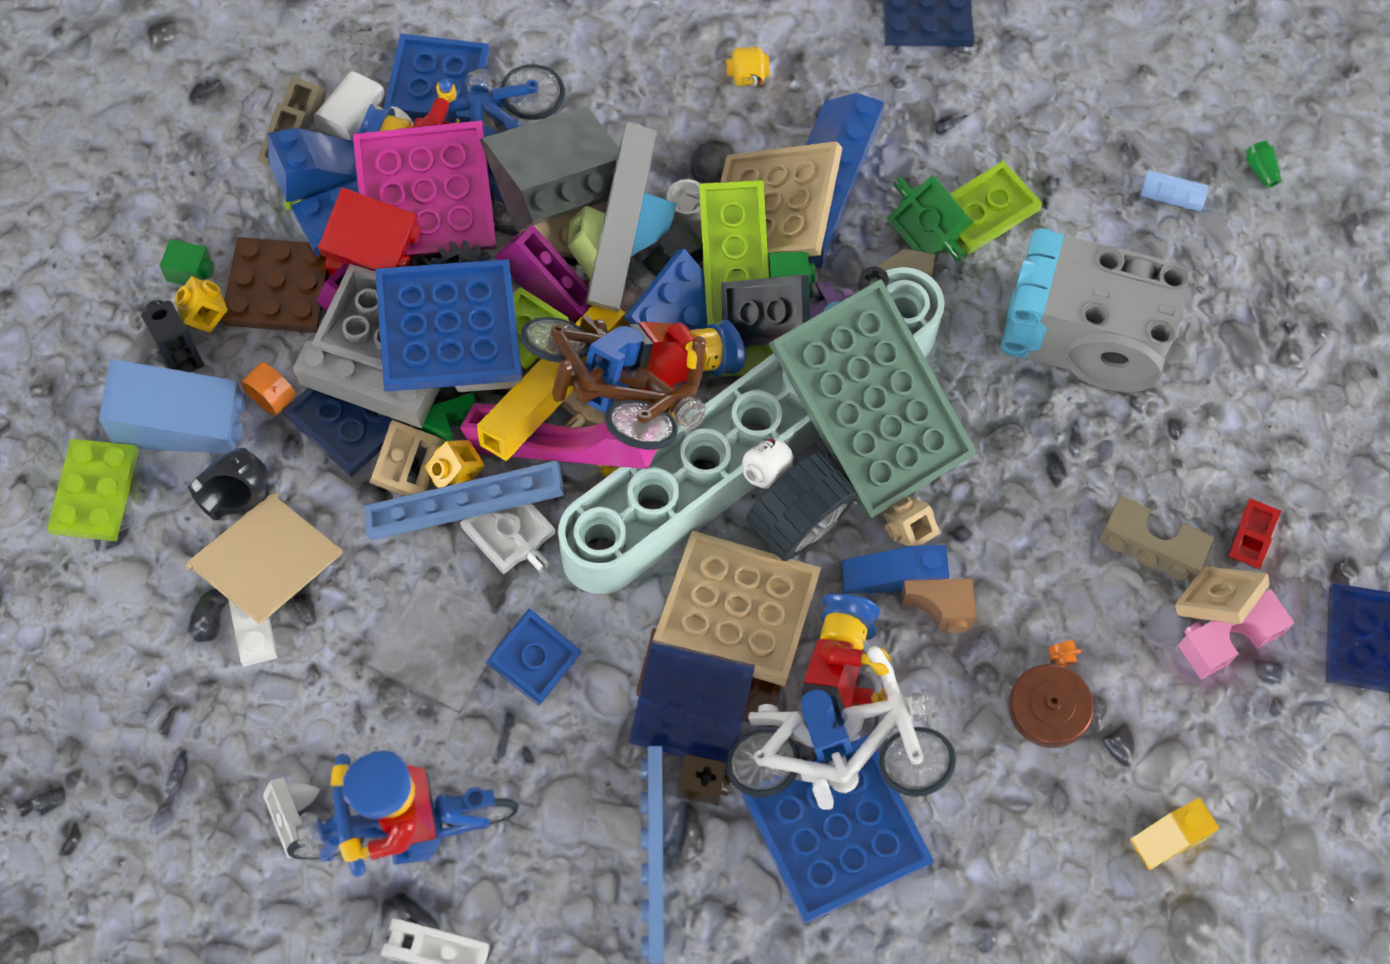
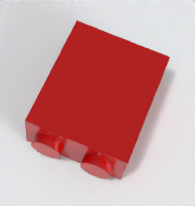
M342 187L318 249L324 257L346 265L353 264L372 271L380 268L408 267L410 262V256H407L411 244H417L422 226H419V220L415 213Z

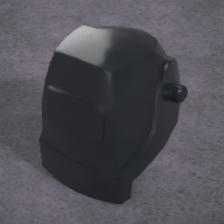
M236 448L211 463L206 470L195 477L188 486V489L203 512L211 519L218 521L223 515L244 512L253 508L259 501L266 500L267 495L265 493L270 486L268 482L269 472L265 464L246 448Z

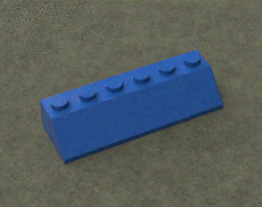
M856 92L826 100L806 145L838 141L842 147L821 255L808 257L809 263H814L815 267L822 268L881 123L884 101Z

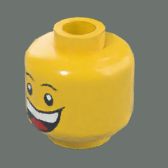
M758 46L735 48L731 59H726L727 77H733V82L738 87L762 85L765 78L770 76L768 53L764 54L762 48Z

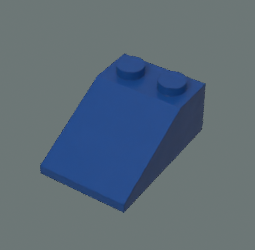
M301 128L268 133V162L286 202L308 199L357 180L353 141Z

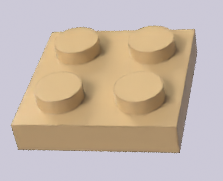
M1204 566L1176 602L1177 615L1195 619L1222 621L1229 624H1242L1269 587L1268 573Z

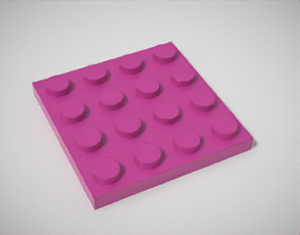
M482 121L353 134L359 194L417 214L422 231L417 244H411L407 254L410 258L440 255L439 247L446 251L450 250L449 241H454L457 247H461L462 241L467 240L469 249H472L476 243L481 246V250L497 249L487 158L480 143V139L484 138Z

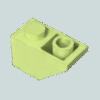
M585 205L570 220L568 248L591 280L605 213Z

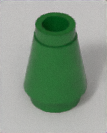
M1267 140L1258 142L1245 150L1247 156L1245 161L1259 178L1265 189L1274 187L1283 181L1280 176L1281 173L1275 148L1270 146Z

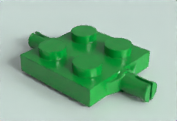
M931 175L921 186L913 189L903 177L896 179L899 183L894 181L892 186L895 187L903 199L899 206L887 217L890 223L914 251L936 254V258L941 252L947 250L957 263L963 260L961 257L965 258L967 253L956 241L960 234L974 222L934 175Z

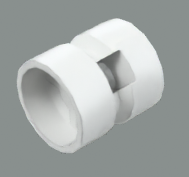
M684 179L673 183L669 187L667 200L677 203L670 230L688 220H701L699 182Z

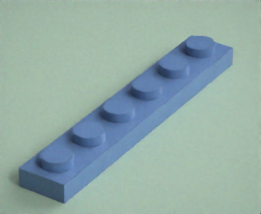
M556 460L365 505L366 535L372 541L564 496L561 466Z
M648 746V758H641V779H648V792H641V814H648V828H641V849H648V863H641V885H648V900H641V922H649V936H641V959H649V964H664L662 746Z

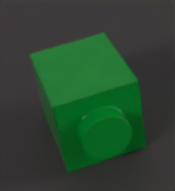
M170 239L159 267L166 282L184 286L191 276L202 281L210 279L214 271V261L211 260L207 247Z

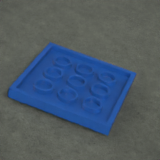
M509 259L375 269L385 392L522 381Z
M869 734L850 742L854 754L869 737ZM877 750L858 772L859 782L856 788L847 793H840L835 791L832 786H829L834 800L833 808L829 810L821 809L818 806L813 791V783L796 779L788 788L769 797H752L744 793L741 795L804 925L926 868L934 862L900 794L890 788L883 780L879 770L880 756ZM815 758L811 761L818 762V759ZM776 776L751 787V789H770L782 783L786 778Z

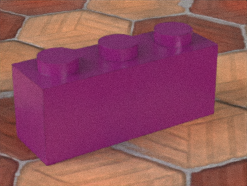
M533 224L511 238L495 255L494 258L496 260L509 259L510 272L513 279L523 289L567 316L569 322L582 316L590 306L586 304L589 287Z

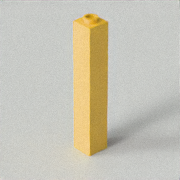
M592 306L583 315H588L592 320L602 319L607 326V334L618 327L626 326V319L624 318L626 312L622 311L621 308L618 312ZM582 317L575 323V325L580 327ZM569 340L571 344L584 346L583 342ZM584 357L582 359L584 364L586 363L587 357ZM541 358L522 378V381H519L477 424L481 447L507 461L563 402H556L552 396L559 365L557 362ZM573 386L568 387L566 398L573 391Z

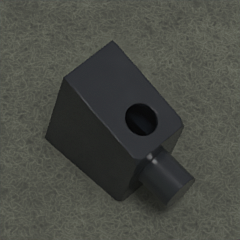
M160 300L149 302L141 317L168 368L193 372L205 366L172 302H162ZM178 338L181 346L176 350H172L168 342Z

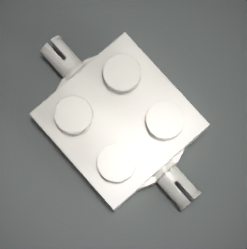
M532 503L466 518L460 522L461 528L503 574L526 559L534 565L539 573L543 572L544 568L546 569L550 565V562L542 556L538 549L555 534V528Z

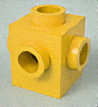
M193 276L190 277L184 286L179 288L174 299L183 323L208 333L212 332L228 310L218 285L210 280L202 281Z
M470 440L446 441L433 452V457L424 467L431 476L434 485L437 488H442L473 480L485 467V464Z

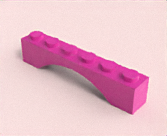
M474 403L460 427L466 439L470 440L478 454L497 456L480 446L477 424L496 405ZM618 413L612 417L614 427L621 434L637 440L632 437L633 428L640 423L636 419L637 415ZM605 422L588 427H562L542 423L511 457L648 469L657 449H638L622 443L609 432ZM654 429L648 432L643 440H637L641 442H659Z

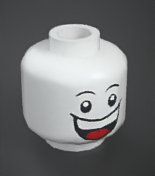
M772 438L764 439L744 454L742 461L744 476L751 484L762 489H768L786 471L793 467V454L790 448L784 442Z

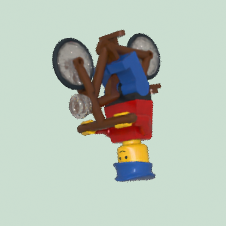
M588 315L582 316L580 327L563 319L541 317L527 322L521 329L520 334L523 345L532 354L559 364L552 391L553 399L556 402L564 401L568 387L573 386V391L580 402L587 403L606 413L605 424L609 432L616 439L631 447L644 450H656L669 446L677 437L678 427L682 430H689L701 425L705 418L706 406L702 401L695 400L704 371H709L714 377H719L723 373L733 375L739 372L745 365L746 353L743 340L734 325L726 319L720 321L719 324L712 323L704 329L689 330L685 324L680 322H639V324H631L629 327H618L607 334L605 322L602 319L592 320ZM584 357H587L586 363L584 364L582 359ZM686 381L684 385L674 389L675 384ZM614 399L624 400L613 405Z

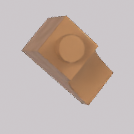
M973 579L904 581L901 590L902 605L914 606L927 612L936 621L938 630L947 629L949 633H963L972 628L976 620Z

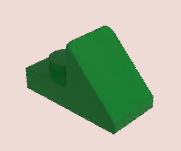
M471 393L432 405L422 428L416 426L414 428L442 438L445 441H454L450 427H461L473 404L476 403L474 394Z

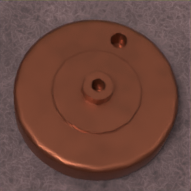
M1042 664L1028 669L1017 679L1009 695L1008 709L1013 725L1025 739L1041 747L1060 748L1074 743L1085 733L1093 718L1094 701L1088 685L1077 673L1061 665Z

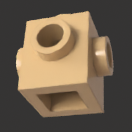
M911 495L883 511L887 522L885 530L894 542L898 541L907 547L921 546L940 534L930 505Z

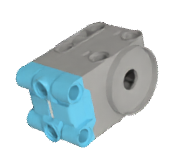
M1037 229L1032 233L1026 259L1023 260L1015 292L1011 296L1000 349L1010 356L1022 357L1070 370L1084 382L1098 388L1116 392L1147 390L1159 382L1165 357L1176 337L1188 286L1189 273L1182 265L1059 234L1050 229Z

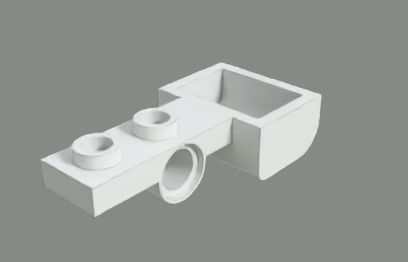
M349 72L313 115L316 127L335 137L353 141V134H358L369 105L373 104L376 109L384 110L386 98L384 88L379 83L357 72ZM390 107L395 110L396 117L407 119L412 123V120L404 111L397 107Z

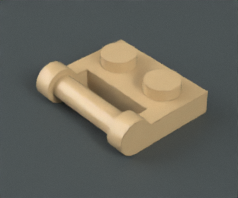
M392 420L369 483L404 496L428 491L431 476L424 466L433 457V452L446 441ZM421 445L427 451L415 484H412L406 480L417 448Z

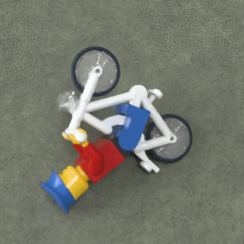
M829 593L825 595L822 599L824 610L821 617L823 627L820 640L816 643L802 688V712H779V709L771 704L760 705L758 712H749L751 726L777 725L780 728L778 730L760 729L752 731L741 737L732 746L726 761L729 780L740 792L752 797H769L778 794L788 788L795 779L813 783V791L818 806L821 809L829 810L833 808L834 801L829 786H832L835 791L840 793H847L856 788L859 782L858 772L895 726H897L899 732L885 743L880 753L879 770L883 780L890 788L906 796L919 797L937 792L947 784L955 771L956 755L950 741L940 732L926 727H913L911 722L913 718L914 722H922L923 725H929L930 718H936V696H930L928 689H922L921 693H913V697H904L900 693L893 668L889 663L892 659L883 648L873 646L868 650V654H865L863 650L865 640H871L876 636L877 629L873 622L879 617L880 613L876 603L867 598L848 594ZM864 664L870 665L875 674L881 677L883 688L880 693H875V689L862 688L856 685L859 667L862 668ZM886 715L854 754L850 739L861 730L864 719ZM797 740L808 747L814 748L818 762L802 760L795 741Z

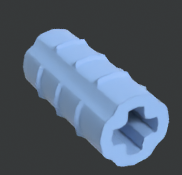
M1147 170L1140 197L1152 199L1154 202L1168 203L1169 206L1175 205L1184 209L1187 208L1201 212L1209 185L1183 179L1179 176H1171L1164 172Z

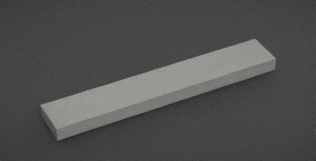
M626 122L624 125L586 304L618 312L620 309L657 130L631 122Z

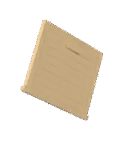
M271 493L266 500L261 501L187 561L185 565L188 570L193 569L259 625L341 556L343 551L280 501L277 493Z

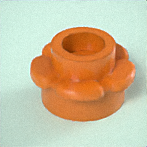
M1074 640L1057 643L1048 647L1050 655L1048 660L1050 663L1056 662V665L1065 667L1077 662L1076 655L1081 653V649L1076 648Z

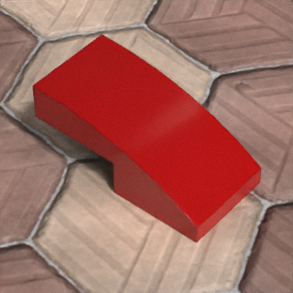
M1251 498L1247 500L1228 557L1260 570L1282 511Z

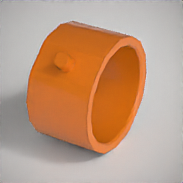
M260 362L240 382L248 396L264 411L273 416H277L296 397V392L287 380L273 367L264 362Z

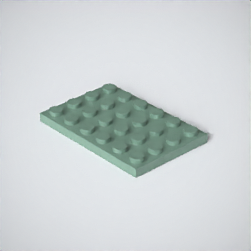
M882 279L769 342L771 349L841 475L857 491L855 500L866 519L875 517L977 454Z

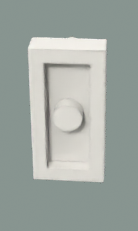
M284 777L269 782L263 797L286 855L290 859L292 857L287 854L289 844L299 838L313 834L311 821L313 820L314 823H317L318 818L305 815L299 816L298 812L305 809L315 800L320 789L303 783L286 784ZM307 845L302 846L296 850L304 851Z

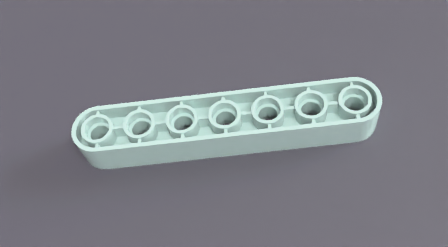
M908 267L887 270L886 272L889 277L887 290L901 315L905 317L903 319L925 357L934 345L944 311L942 290L932 277L920 270ZM875 278V279H873L872 281H870V285H871L872 283L876 282V281H877V280H876L877 278ZM774 353L696 410L689 419L680 422L677 425L678 434L675 441L669 446L657 449L648 469L620 467L568 506L560 519L558 535L562 566L566 576L574 585L586 592L595 594H608L624 588L687 540L692 530L696 532L756 487V485L748 482L744 476L742 461L747 451L764 439L772 438L784 442L790 448L794 458L820 438L818 431ZM747 424H759L767 429L753 431L744 426ZM670 431L658 439L659 442L665 440L669 436ZM699 461H708L718 467L702 470L694 467L692 464ZM649 499H658L667 505L660 509L651 510L640 506V503ZM596 538H607L612 540L614 545L605 550H594L589 548L587 543Z

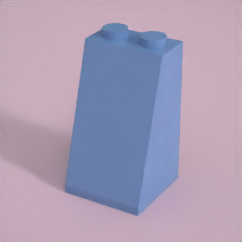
M110 359L99 421L113 443L136 445L138 449L228 453L235 449L236 442L241 441L242 425L239 419L240 413H244L246 410L247 398L246 394L242 393L237 380Z

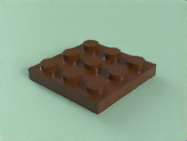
M237 237L224 300L228 310L221 318L223 326L317 333L323 306L316 300L324 283L328 280L329 270L326 269L327 257L322 256V254L315 256L308 242Z

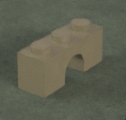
M1120 495L1110 513L1099 541L1106 544L1112 551L1127 553L1137 558L1143 565L1158 567L1167 571L1174 579L1180 581L1187 580L1192 583L1201 571L1214 537L1182 523L1174 538L1169 540L1158 539L1150 533L1147 527V518L1151 509Z

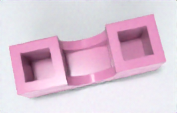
M1270 589L1263 593L1242 624H1229L1212 620L1203 625L1199 621L1184 631L1186 636L1178 647L1202 680L1229 665L1238 655L1230 641V633L1236 632L1247 636L1255 648L1258 649L1284 635L1295 622Z

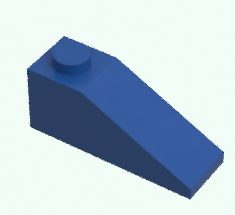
M947 545L909 546L841 561L843 594L901 592L905 580L949 579L950 577Z

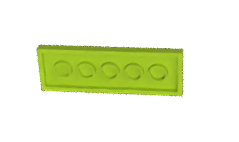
M763 180L699 184L707 326L712 323L719 324L722 321L721 282L769 278ZM770 345L744 347L746 354L745 365L742 369L733 375L723 373L719 377L744 376L774 352Z

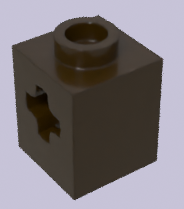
M685 754L677 797L719 806L721 795L728 796L731 783L728 774H725L726 762ZM704 775L710 776L708 786L701 785Z

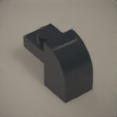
M688 220L672 228L658 240L660 245L642 263L653 277L656 278L675 252L685 249L699 265L703 261L701 220Z

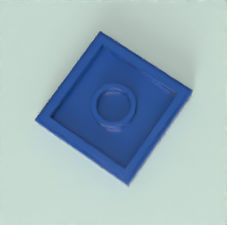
M529 608L485 663L539 706L582 651Z

